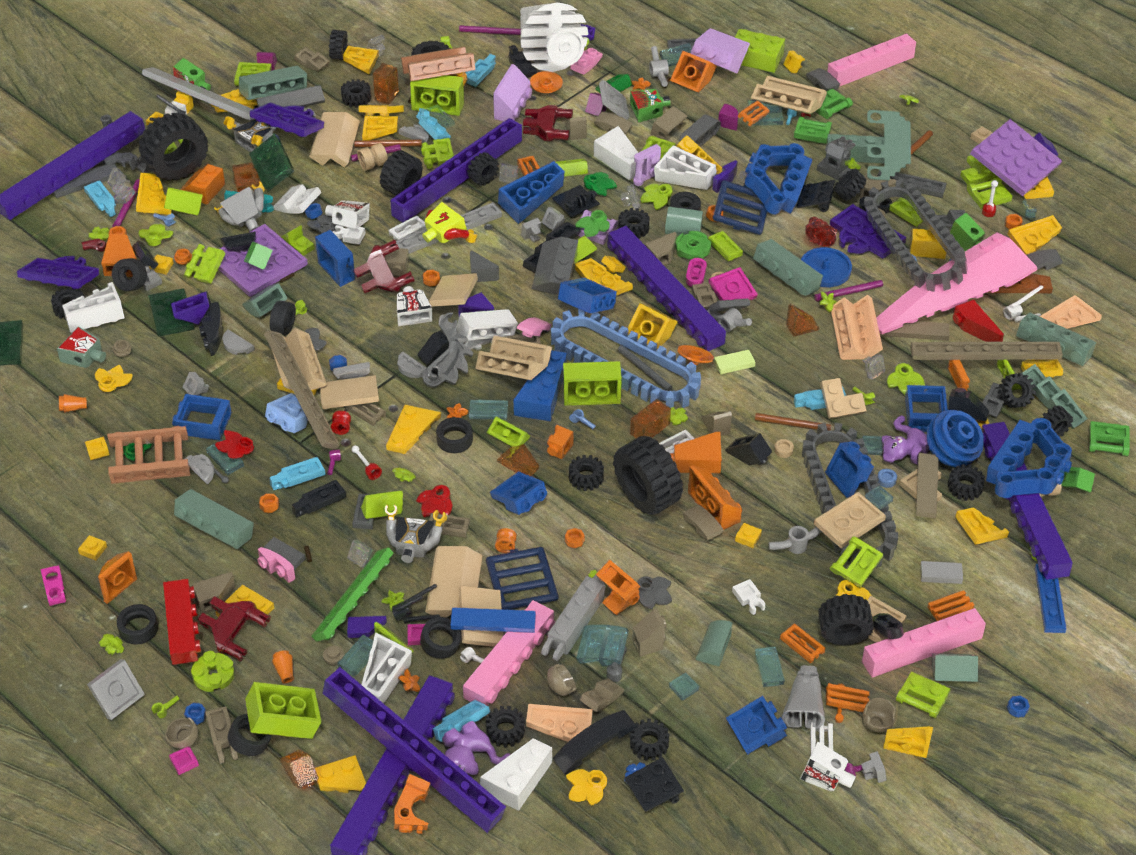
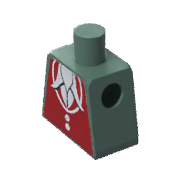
M77 327L57 348L60 362L84 368L89 367L94 360L103 362L106 357V353L102 351L99 338L81 327Z

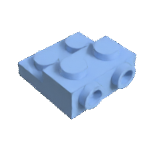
M294 393L267 403L265 417L269 422L279 424L284 431L292 433L306 428L308 419Z

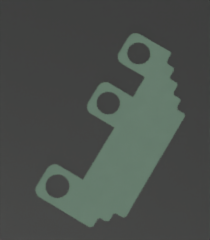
M869 110L867 112L868 122L884 124V145L869 144L867 146V155L874 158H884V167L869 166L867 168V177L875 180H890V176H895V172H900V168H905L906 164H911L910 121H905V117L900 116L899 112ZM872 113H879L881 119L878 121L872 120L870 115ZM873 147H878L881 149V153L874 155L870 150ZM872 169H879L881 175L874 177L870 171Z

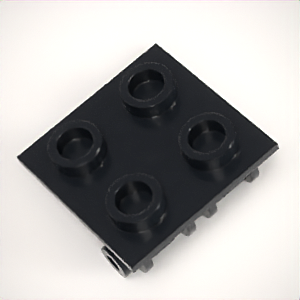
M825 180L819 183L803 185L797 208L818 205L820 211L826 212L829 209L832 194L834 193L835 180Z
M581 185L552 197V200L571 218L583 213L585 210H590L600 205L595 199L597 197L596 191L589 190L587 192Z
M663 757L624 778L645 812L666 801L672 804L679 801V794L684 792Z

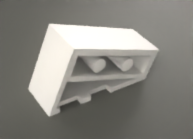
M619 126L594 140V157L628 180L635 177L636 163L634 155L638 151Z
M673 145L655 165V181L707 190L713 184V176H716V165Z
M113 282L108 283V287L101 291L99 289L94 290L93 294L86 298L81 296L62 305L70 333L77 327L82 329L98 327L101 324L116 322L124 318L121 301Z
M509 309L461 313L456 331L468 338L467 343L464 345L470 350L473 348L479 350L482 349V345L490 342L492 344L493 336H513L518 322Z
M375 632L361 685L384 703L400 681L398 677L404 675L405 670L410 667L412 651Z
M533 738L480 777V785L500 802L519 811L551 765L552 747Z

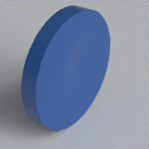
M828 247L814 248L806 252L801 258L803 262L823 275L820 287L840 286L850 278L852 263L846 254L837 249Z

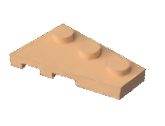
M1074 295L1039 317L1068 329L1100 321L1102 315Z
M529 704L526 727L569 742L585 728L592 725L593 709Z

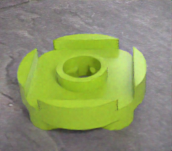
M214 651L205 652L203 656L198 658V661L194 662L191 669L195 685L206 692H214L213 689L221 688L222 690L228 687L234 679L233 661L221 653H215ZM217 670L218 673H212L210 675L209 671Z

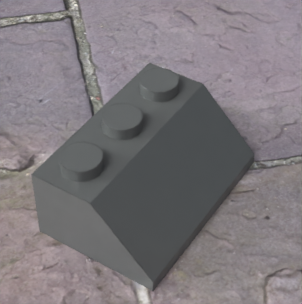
M558 237L542 244L532 284L533 290L559 295L560 283L571 280L578 252V240Z

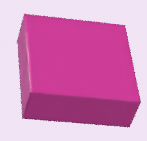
M408 624V645H421L420 636L425 624Z
M190 747L183 748L169 755L170 761L178 775L199 766Z

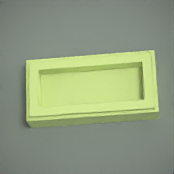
M749 350L714 357V363L720 374L755 367V360Z

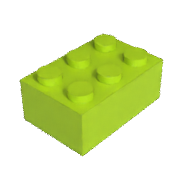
M739 29L735 38L750 43L741 66L775 73L784 55L785 39Z
M443 75L410 82L412 110L419 111V108H423L432 113L460 116L464 106L463 77Z
M620 361L563 363L564 406L621 404Z
M254 682L245 698L251 733L312 739L321 724L315 689Z

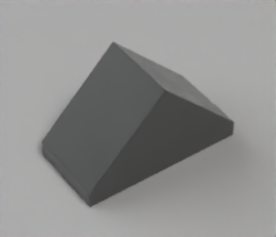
M470 251L471 274L477 273V282L499 280V266L476 252Z

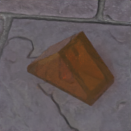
M792 304L788 306L786 325L793 337L820 329L811 315Z
M525 444L509 448L497 459L498 463L515 473L519 471L532 476L539 469L538 463Z

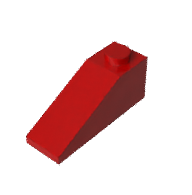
M975 300L955 306L953 321L963 331L985 342H1003L1004 333Z

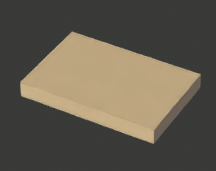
M477 273L442 276L429 300L430 305L435 307L465 304L478 280Z
M376 375L326 382L327 385L320 388L322 409L379 401Z
M857 492L816 518L814 525L842 549L849 544L852 536L858 538L883 522L886 515Z
M460 586V608L501 609L500 590ZM461 630V639L464 644L495 647L503 637V631Z

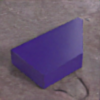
M386 616L348 617V638L370 637L375 633L374 623L378 622L385 625L387 623Z

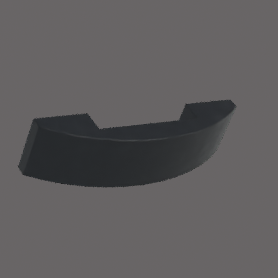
M625 710L608 715L573 737L557 752L553 760L562 773L567 775L583 764V758L614 737L622 738L637 726Z

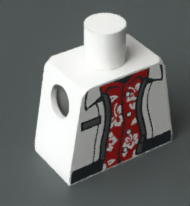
M342 200L334 206L327 205L325 214L332 216L333 224L357 229L369 220L370 203Z
M407 286L403 289V292L397 294L398 326L432 322V308L423 290H414L413 287Z
M817 742L800 779L828 791H834L838 783L851 788L856 776L844 771L848 763L846 758L822 743Z

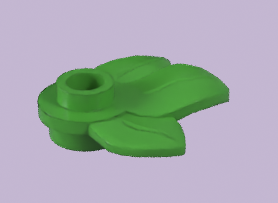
M595 210L591 213V216L581 218L575 226L585 228V236L592 237L599 231L606 232L610 227V223L607 221V215L604 211Z

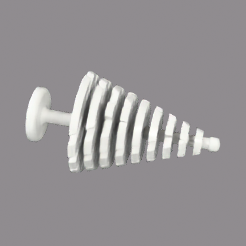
M551 3L523 7L521 9V48H523V54L527 60H535V63L531 64L539 70L554 72L566 69L580 59L588 39L581 35H588V28L578 24L586 23L583 15L568 11L577 10L576 8L568 4Z

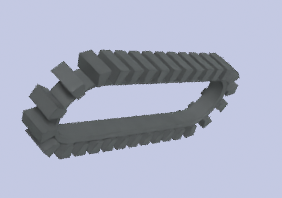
M896 180V187H889L888 181L881 183L882 190L880 192L875 187L870 189V197L865 196L864 199L867 219L872 223V226L876 229L882 240L885 241V244L890 248V251L899 261L902 268L904 267V271L909 275V278L912 281L914 280L915 285L921 288L926 282L927 291L935 292V284H943L944 291L951 289L950 280L952 279L959 285L963 281V274H967L968 271L965 251L960 247L957 240L955 241L948 228H945V224L940 221L939 216L936 215L930 204L921 196L920 191L916 190L915 185L910 183L904 187L903 180ZM891 197L906 199L954 262L952 268L940 274H930L922 270L880 212L878 205Z
M826 423L818 424L817 433L810 429L806 433V439L803 440L802 457H804V465L807 468V474L810 477L813 491L817 495L816 499L818 505L820 504L822 514L835 507L836 504L816 447L826 441L840 443L853 441L860 446V452L868 456L863 438L856 440L857 431L853 428H850L846 434L843 433V424L835 423L834 430L827 431ZM873 468L867 481L862 482L868 501L886 515L885 520L878 524L884 542L875 548L883 553L882 559L875 567L877 568L882 566L883 558L888 562L893 558L894 551L897 548L898 532H895V522L892 520L891 512L888 511L889 506L887 501L885 502L884 493L881 492L882 488L880 483H878V478L874 474L875 470ZM833 542L835 552L842 550V555V553L845 551L848 545L841 549L837 544ZM855 549L847 562L852 556L856 558L861 550Z

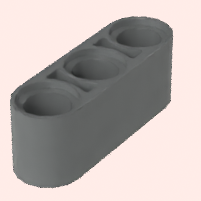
M705 114L682 133L679 142L687 135L701 147L719 131L721 122Z

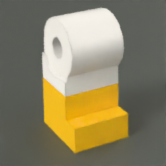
M178 90L172 104L186 111L187 115L194 107L193 98ZM168 105L165 109V114L169 113L172 115V113H178Z

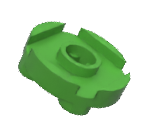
M689 231L685 235L682 233L676 239L677 255L690 260L694 258L704 259L710 253L711 241L707 239L706 234L699 231Z

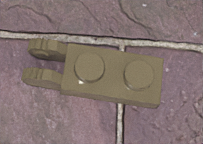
M227 707L206 711L205 714L219 763H224L225 760L222 748L229 746L233 760L238 759L237 751L231 747L227 738L231 727Z

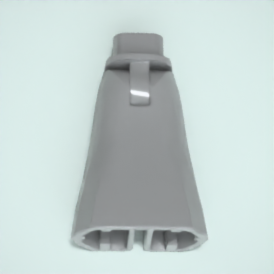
M803 665L800 667V671L797 672L782 714V720L788 727H802L804 713L805 727L811 728V722H813V727L819 729L825 722L821 683L815 666Z

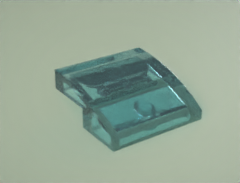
M748 100V106L756 102V100ZM760 102L770 111L768 115L753 125H783L782 107ZM759 106L750 111L748 114H751L754 110L758 109Z
M614 625L585 626L576 659L580 664L599 661L602 666L610 665L613 662L621 664L629 630L625 627Z

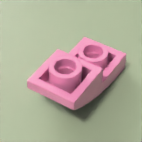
M588 48L583 51L580 59L572 64L570 69L584 75L599 62L603 54L594 48Z
M533 317L522 321L517 326V329L522 331V335L532 338L533 335L540 336L543 330L550 331L552 324Z
M262 547L258 549L259 558L257 560L262 569H266L270 574L277 572L288 583L295 580L294 566L289 561L269 549Z

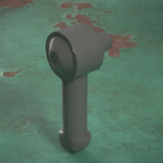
M624 644L617 646L614 662L607 667L606 677L613 682H618L622 679L621 664L627 652V647Z

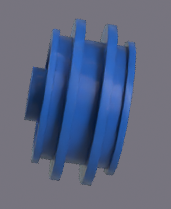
M945 410L932 419L927 427L929 450L945 465L952 467L959 465L961 467L962 464H965L967 466L977 459L983 451L984 436L981 427L967 413L957 410Z

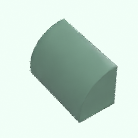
M668 207L665 234L676 232L679 236L682 233L683 235L688 234L689 231L701 232L703 211Z
M277 283L268 286L242 303V305L254 317H261L272 310L277 301H285L288 298L280 284Z
M725 620L711 622L708 625L695 660L720 667L732 635L733 622Z
M932 653L934 680L978 682V656L975 654Z

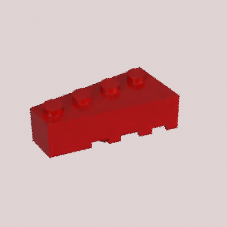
M188 579L163 582L172 665L198 661L197 653L201 652L200 640H196V635L199 634L198 622H195L194 619L197 616L196 604H193V599L195 598L194 586L189 585Z

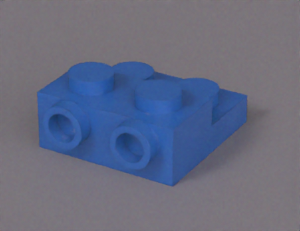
M853 441L839 444L825 471L846 498L854 495L860 482H866L874 468L870 463L871 458L862 454L859 450L860 446Z
M518 471L490 491L493 499L504 503L506 510L520 515L528 512L535 503L543 501L547 491L544 481Z
M763 696L726 717L747 754L764 744H767L769 747L787 736L784 731L787 729V726L781 717L777 719L774 715L778 711L772 701L767 702Z

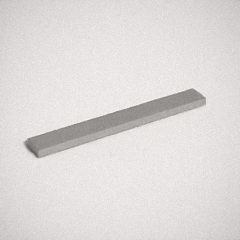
M154 67L146 68L142 71V75L247 120L254 119L250 117V111L253 109Z
M493 202L460 216L464 218L466 229L469 230L502 217V211ZM424 229L397 240L396 244L399 248L408 249L410 254L440 241L434 238L429 243L426 242L422 236L427 231Z

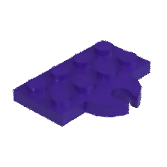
M270 102L250 111V117L256 119V121L270 124L271 127H279L285 132H293L299 137H306L324 128V121L313 118L314 112L311 109L304 111L303 106L282 107Z
M850 205L830 220V226L840 231L838 242L841 248H844L846 243H854L848 246L847 252L860 254L871 251L882 259L892 253L885 244V241L882 240L876 229H874L872 223L867 219L866 212L856 205ZM894 230L901 241L906 243V237Z
M64 256L54 260L36 258L17 270L18 278H24L27 281L35 280L41 281L44 284L52 283L57 286H70L73 289H79L99 275V268L86 266V260L82 257H79L76 261L75 256Z

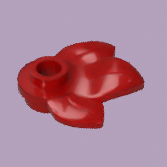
M224 430L226 440L215 443L218 450L227 453L228 457L235 459L241 458L244 454L252 453L254 449L253 441L250 438L242 437L241 434L229 430Z
M437 485L432 490L423 491L417 497L416 501L422 504L421 511L424 518L430 516L436 510L440 514L445 512L446 515H449L451 513L453 504L449 499L451 493L447 486Z

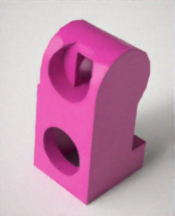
M59 565L40 569L49 606L65 603V589ZM49 573H56V574H58V575L46 577Z

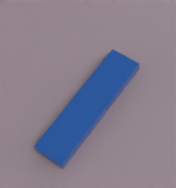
M1035 564L1034 569L1044 633H1065L1067 628L1058 578L1046 580L1043 572H1040L1038 564Z
M452 607L451 629L535 633L536 611Z

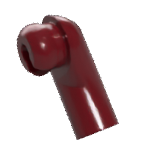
M99 238L81 242L83 250L95 249L99 252L105 251L107 244Z

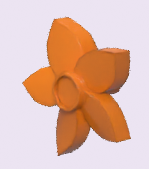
M639 78L638 81H631L635 85L633 90H644L651 85L649 81H644L643 78Z
M460 403L456 404L454 408L447 407V411L450 413L447 418H462V416L469 413L467 409L461 407Z
M407 668L404 672L405 676L401 675L398 678L404 682L405 691L411 689L412 691L419 692L420 686L417 682L420 677L417 675L411 676Z

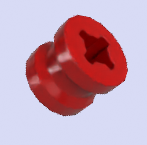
M346 411L334 412L331 423L332 431L339 435L347 434L350 430L351 415Z

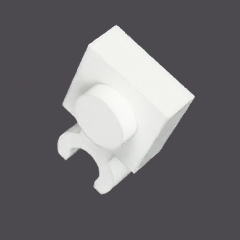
M340 225L335 226L336 232L333 231L339 239L343 238V242L360 244L366 233L363 227H358L357 229L347 227L346 229Z
M750 579L733 586V594L742 606L749 605L751 614H756L755 606L760 607L762 611L765 610V602L760 599L761 593Z

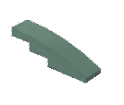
M1036 364L1022 372L1023 375L1029 376L1027 379L1033 380L1031 385L1035 384V387L1032 390L1036 391V397L1048 409L1052 410L1053 406L1057 407L1060 405L1073 417L1071 429H1074L1088 419L1065 389L1060 390L1050 376L1046 378Z

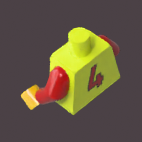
M443 202L434 210H429L424 222L427 231L422 234L426 242L429 243L434 238L441 243H446L456 238H464L470 243L476 242L478 235L474 234L472 229H466L464 218Z

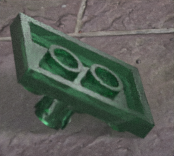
M275 133L249 153L260 180L268 192L294 172L283 144Z
M184 288L148 295L158 337L194 330L193 323L177 319L173 315L171 303L187 298Z
M22 320L0 322V366L21 364Z

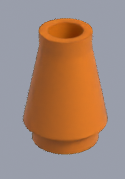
M67 394L59 396V411L66 413L87 408L86 397Z
M286 650L276 652L273 655L272 663L282 683H290L294 680L293 656Z

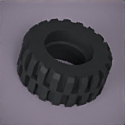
M167 113L161 118H156V121L150 123L147 130L143 131V137L140 138L139 152L142 160L153 174L161 179L180 180L181 177H188V174H193L196 171L195 169L202 165V160H205L207 156L205 152H208V139L205 133L191 117L183 113H172V115ZM183 139L181 145L175 151L164 154L170 144Z
M640 436L616 451L613 457V466L615 467V475L618 478L617 481L621 485L624 494L628 496L629 501L633 502L637 509H641L643 513L655 515L680 500L683 493V481L680 478V471H678L677 465L672 460L670 453L656 439H652L649 436Z

